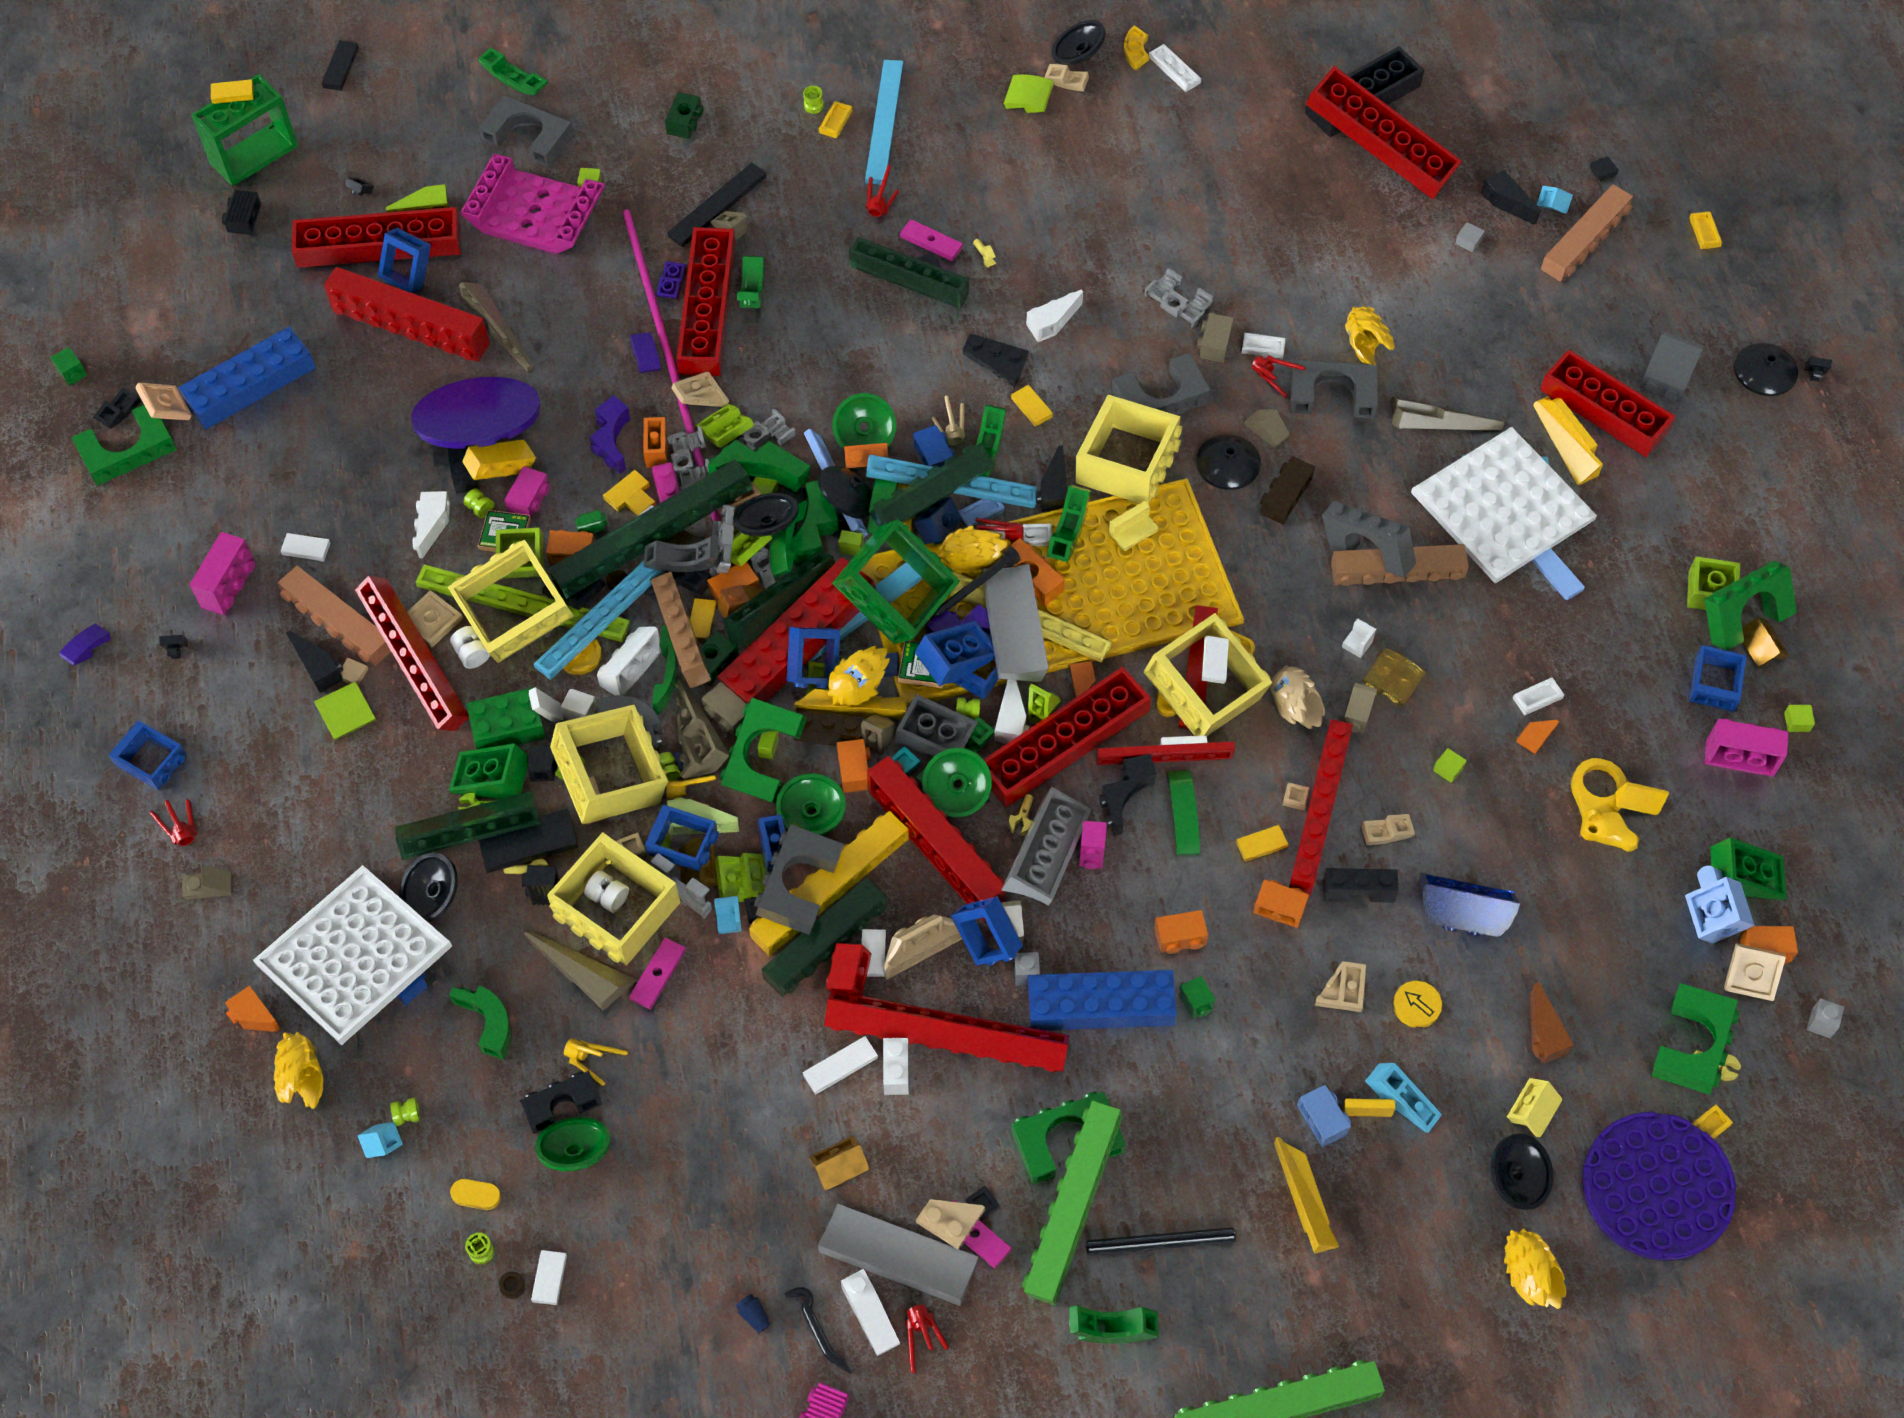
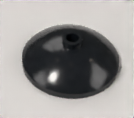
M1088 20L1067 29L1058 37L1053 45L1052 56L1055 61L1061 65H1076L1090 59L1104 43L1106 37L1104 26L1099 21Z
M1751 344L1739 352L1734 362V372L1739 382L1751 392L1759 395L1778 396L1784 394L1795 385L1798 378V366L1794 358L1787 351L1773 344Z
M1225 434L1207 440L1198 451L1196 463L1200 475L1206 482L1220 489L1235 490L1249 485L1256 479L1260 471L1261 458L1258 450L1251 442L1240 436Z
M828 466L824 468L819 474L818 484L826 500L835 509L849 517L864 519L870 516L869 509L873 492L865 480L857 473L845 467Z
M767 493L753 497L740 505L734 513L733 520L737 530L743 534L753 537L770 536L788 528L797 518L799 507L797 501L790 495Z
M427 853L412 862L402 878L399 897L427 922L442 916L455 898L458 874L454 863L447 856L440 853Z
M1526 1134L1509 1135L1497 1144L1491 1160V1175L1500 1197L1508 1205L1519 1210H1531L1541 1206L1549 1197L1553 1186V1167L1543 1145L1535 1138Z

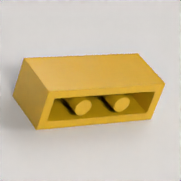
M516 440L484 447H478V445L468 446L463 464L472 478L479 480L519 474L523 466L531 469L536 457L525 440Z

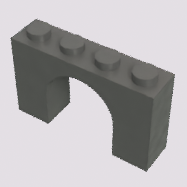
M505 95L501 97L478 127L481 140L496 147H499L508 134L518 127L533 126L540 129L541 133L529 149L532 161L550 168L574 136L572 124L567 119L557 117L550 112L542 111L532 105H527Z
M1190 352L1170 359L1169 373L1179 389L1171 397L1154 398L1147 395L1141 389L1132 372L1113 378L1112 392L1115 397L1174 415L1185 413L1187 410L1205 406L1209 403L1211 390Z
M1293 360V363L1304 366L1306 369L1303 371L1291 368L1290 413L1311 415L1314 403V389L1324 382H1337L1346 386L1353 395V417L1375 419L1378 407L1377 365Z
M1333 501L1322 515L1331 552L1355 550L1360 545V534L1370 539L1379 548L1383 556L1386 572L1405 578L1415 566L1416 559L1408 526L1337 501Z
M791 824L788 832L783 831L779 841V844L782 845L780 852L775 851L771 861V865H774L771 873L767 871L762 884L766 888L764 893H758L754 906L758 907L757 916L810 935L820 905L792 895L783 884L782 874L789 867L801 863L810 864L834 873L844 844Z

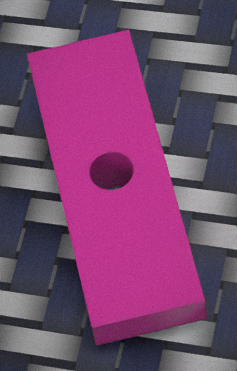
M912 219L908 221L900 232L901 238L950 261H953L963 248V243Z
M664 938L630 994L629 999L651 1010L686 952V947Z
M979 1220L964 1241L968 1247L994 1269L1012 1249ZM976 1232L979 1234V1236L973 1238L970 1236V1234Z

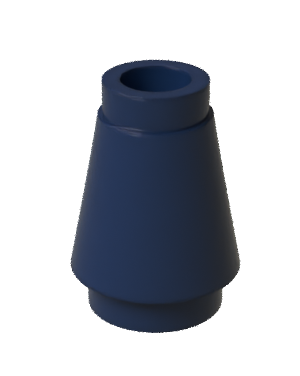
M752 1293L736 1305L739 1310L737 1313L758 1334L771 1325L759 1298H755Z

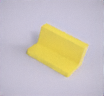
M1146 501L1110 521L1109 535L1123 551L1128 550L1158 532V526L1149 517L1150 506Z
M1529 1078L1507 1118L1511 1123L1526 1125L1535 1137H1541L1562 1102V1098L1549 1081Z

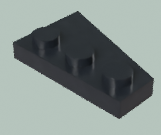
M971 333L963 348L965 356L982 367H988L999 378L1002 376L1013 387L1016 386L1029 356L1028 350Z

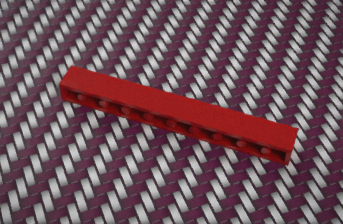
M832 990L828 998L824 1026H828L836 1031L849 1030L854 1031L857 1035H875L880 1039L908 1038L909 1045L916 1043L925 1045L930 1049H948L956 1054L968 1053L973 1054L977 1058H994L1002 1063L1015 1062L1020 1063L1024 1067L1036 1066L1044 1068L1049 1072H1063L1070 1035L835 990Z

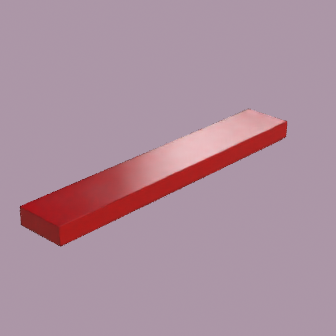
M1196 605L1193 628L1214 613L1217 614L1218 608ZM1203 637L1189 648L1185 681L1205 704L1208 681H1202L1205 639ZM1179 718L1178 728L1189 730Z
M1214 742L1097 748L1096 765L1123 764L1124 759L1151 754L1153 763L1232 759L1235 752V743Z

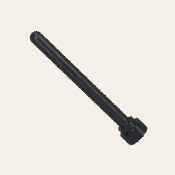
M1008 547L1002 552L1003 555L999 561L942 603L933 615L935 617L942 616L1005 566L1009 567L1010 565L1014 566L1021 561L1018 552L1013 547Z

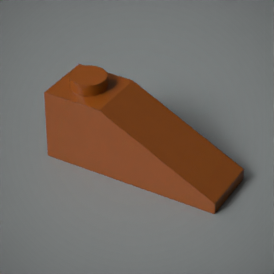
M746 585L720 590L718 609L726 623L787 609L788 607L780 591Z
M1537 982L1530 992L1531 1043L1534 1055L1537 1058L1539 1057L1544 1064L1569 1054L1574 1044L1540 982Z

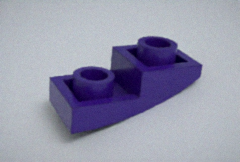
M665 262L663 276H660L657 297L678 298L686 273V264Z
M651 332L630 335L639 374L660 371V362Z
M95 623L70 640L59 652L60 657L75 666L93 657L92 649L110 641V633Z

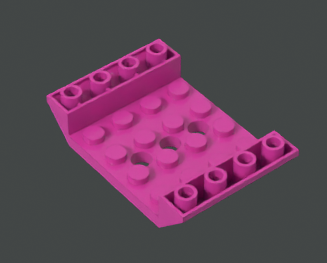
M494 153L460 213L484 234L558 254L574 246L605 184L585 179L582 187L523 172L514 169L512 158ZM541 195H548L547 197L539 198ZM535 209H539V210H540V211H538V212H536V213H531V211H533V210H535ZM526 224L532 225L528 228H523V226Z

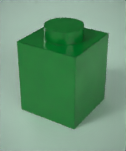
M69 347L50 357L56 370L68 386L87 376L81 362Z
M1202 976L1180 985L1178 995L1192 1019L1197 1016H1207L1213 1011L1216 999Z

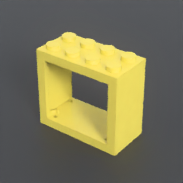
M603 832L547 895L550 902L549 907L552 909L553 917L560 924H568L577 936H585L597 950L602 948L608 953L607 955L616 963L622 962L626 966L680 904L677 885L673 880ZM608 865H611L657 897L621 940H618L573 908V905L584 894L590 878L597 871H604Z

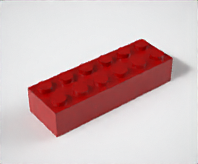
M1569 349L1545 374L1540 391L1551 398L1562 399L1570 410L1646 458L1669 433L1676 418L1672 413Z

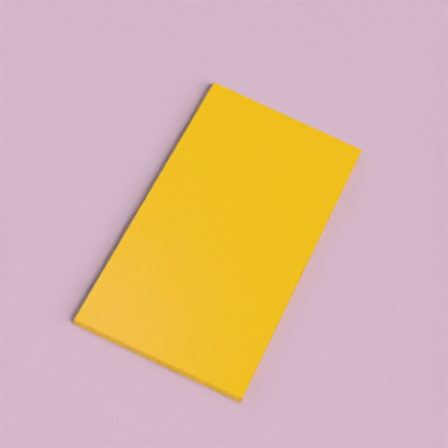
M1188 478L1158 485L1157 496L1152 497L1149 503V517L1158 526V532L1126 551H1123L1109 535L1110 521L1140 503L1118 496L1088 502L1084 525L1076 548L1068 562L1047 557L1049 546H1032L1034 551L1040 557H1044L1055 571H1059L1065 579L1064 592L1045 607L1036 599L1037 608L1112 642V647L1105 658L1173 642L1193 628L1196 605L1218 608L1217 616L1226 622L1227 628L1244 624L1243 615ZM1063 508L1009 522H1018V524H1051L1053 534L1059 524ZM943 542L936 545L934 543L925 544V546L931 552L938 555L940 553L939 547L943 545ZM893 549L874 554L861 571L873 579L875 585H877L904 565L906 561ZM972 572L971 574L963 573L961 575L974 580L980 573ZM922 579L890 604L907 620L932 587ZM961 600L948 611L956 613L960 621H962L976 606ZM932 615L914 639L909 641L921 642L926 635V625L935 616ZM877 628L883 648L888 649L887 653H898L900 669L904 642L894 645ZM1043 637L1048 662L1046 673L1069 668V664L1096 661ZM995 659L972 673L987 680L996 667ZM892 676L898 697H905L907 708H909L916 694L935 702L971 693L954 683L945 684L943 688L899 683L898 676ZM999 679L994 686L1006 684L1008 679Z

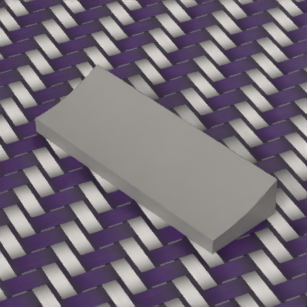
M1025 564L1003 568L983 583L998 678L1042 682L1048 670V662L1030 565ZM983 568L981 574H982L984 571H986L988 568Z
M1051 787L1041 801L1001 891L1025 895L1049 906L1082 833L1083 821H1087L1091 809Z
M837 1204L818 1244L819 1253L961 1306L978 1262V1256L958 1250L952 1246Z

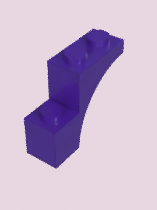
M613 395L595 409L596 423L600 429L589 437L591 442L590 449L595 456L603 458L610 469L614 468L621 474L626 470L624 456L616 447V441L620 430L630 420L628 407Z
M978 604L962 621H960L956 613L947 611L940 617H934L926 625V634L976 621L983 631L991 635L987 608H983Z

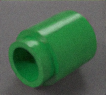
M599 509L580 514L578 518H574L578 532L585 531L594 534L604 531V526L608 525L605 512L600 513Z

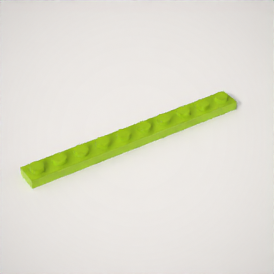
M424 564L416 580V585L420 588L453 596L448 586L452 585L456 578L465 577L466 575ZM495 583L468 599L471 602L526 617L535 615L556 601ZM568 606L574 616L559 626L571 629L591 609L583 607L581 610H577ZM617 617L598 636L623 643L631 625L630 620Z

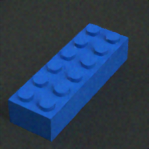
M289 326L179 386L178 389L186 405L206 430L314 370L316 367L310 352Z
M1173 970L1028 975L1030 1028L1040 1030L1175 1026L1177 1009Z

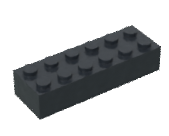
M1398 46L1351 72L1348 76L1389 105L1421 87L1424 69ZM1306 105L1305 114L1325 134L1332 137L1341 132Z

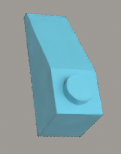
M1379 1063L1365 1080L1381 1099L1395 1100V1110L1425 1133H1428L1442 1116L1438 1109L1395 1063Z

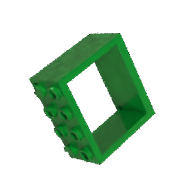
M260 74L251 78L254 84V100L215 104L211 102L191 114L209 163L232 187L299 146L282 96ZM266 112L269 113L271 124L225 151L222 139Z
M899 519L879 526L832 584L895 645L914 639L960 580L952 573V569L946 567L940 561L937 554L931 552L925 546L921 538L915 536L909 530L907 524L904 525ZM885 541L932 587L907 620L859 574L861 569Z

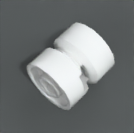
M472 626L463 627L451 636L450 643L465 668L479 667L490 657V654Z
M599 870L588 881L584 895L595 903L600 902L603 908L614 913L621 908L627 899L629 887L618 880L613 881L612 876Z

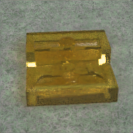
M1385 648L1362 682L1369 687L1376 688L1378 695L1384 693L1401 707L1405 705L1426 672L1406 657Z

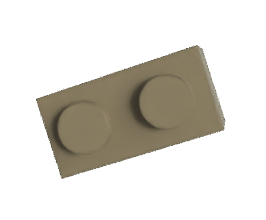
M1209 313L1208 320H1203L1201 333H1204L1203 337L1199 336L1197 349H1200L1199 358L1224 363L1232 331L1233 317Z
M720 682L701 698L702 710L709 719L714 718L725 733L729 732L735 737L739 724H742L745 718L743 711L746 703L724 683Z

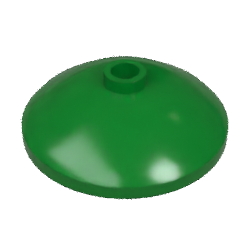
M869 393L855 394L846 398L836 409L832 423L833 434L843 450L845 446L887 443V447H889L896 433L895 414L890 405L879 396ZM862 423H866L868 425V429L863 431L861 430L860 425Z
M950 748L938 753L929 761L923 773L922 787L923 792L930 796L933 806L937 810L941 809L948 817L959 818L969 816L983 807L991 793L992 777L987 764L978 754L964 748ZM961 780L963 783L962 787L955 788V781Z
M810 773L794 777L781 788L776 800L777 815H782L784 827L789 830L792 824L821 836L830 833L840 824L846 810L845 796L840 786L831 778L821 774ZM809 811H815V812H816V813L813 814V815L808 814Z
M572 1117L557 1121L545 1128L536 1140L535 1151L538 1160L546 1167L562 1172H573L586 1169L602 1159L609 1150L611 1139L607 1127L601 1122L587 1117Z

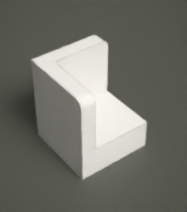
M1356 619L1352 631L1342 644V648L1361 658L1372 644L1376 629L1362 620Z
M574 689L568 691L561 705L563 717L569 720L593 715L598 708L595 696Z

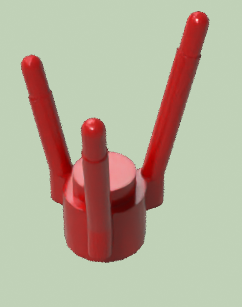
M891 165L887 166L878 196H874V198H872L873 178L869 177L865 208L872 216L882 217L883 214L886 215L888 208L899 193V190H895L887 203H885V199L882 197Z
M1259 355L1253 361L1252 369L1259 373V376L1264 378L1285 398L1288 397L1287 393L1273 381L1277 377L1272 373L1274 370L1272 363L1303 371L1306 367L1276 359L1270 355L1266 358Z
M985 518L975 519L976 522L998 525L977 526L978 530L1005 531V539H1009L1011 544L1019 538L1024 540L1023 523H1010Z
M189 799L186 800L189 825L179 821L169 800H165V805L175 824L172 828L173 831L167 827L154 811H150V815L171 838L174 845L186 846L195 840L194 835L198 833L194 826Z
M917 1305L907 1311L909 1319L905 1321L908 1333L909 1361L912 1374L916 1372L913 1328L916 1332L922 1331L929 1350H933L928 1332L930 1326L945 1350L949 1348L934 1321L932 1313H928L926 1305Z

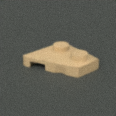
M709 371L675 382L671 388L682 404L724 407L729 403L728 398Z
M1342 961L1324 990L1317 997L1315 1006L1362 1012L1366 964Z
M930 1199L916 1219V1223L959 1250L984 1213L985 1207L977 1204Z

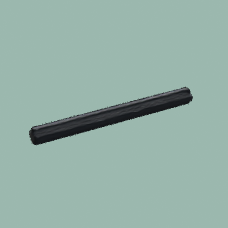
M1230 1227L1094 1239L1086 1241V1252L1088 1255L1232 1243L1236 1240L1235 1229Z

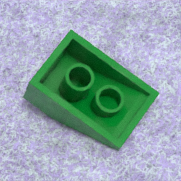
M516 744L459 752L449 792L460 795L475 793L476 797L500 800L520 797L528 768L529 756Z
M1731 837L1710 847L1711 866L1719 869L1723 878L1728 877L1741 882L1745 897L1776 900L1787 899L1783 856Z

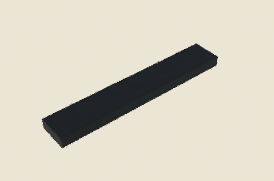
M751 162L667 232L668 237L681 247H684L692 240L693 227L706 228L709 226L713 219L727 211L766 178V172Z

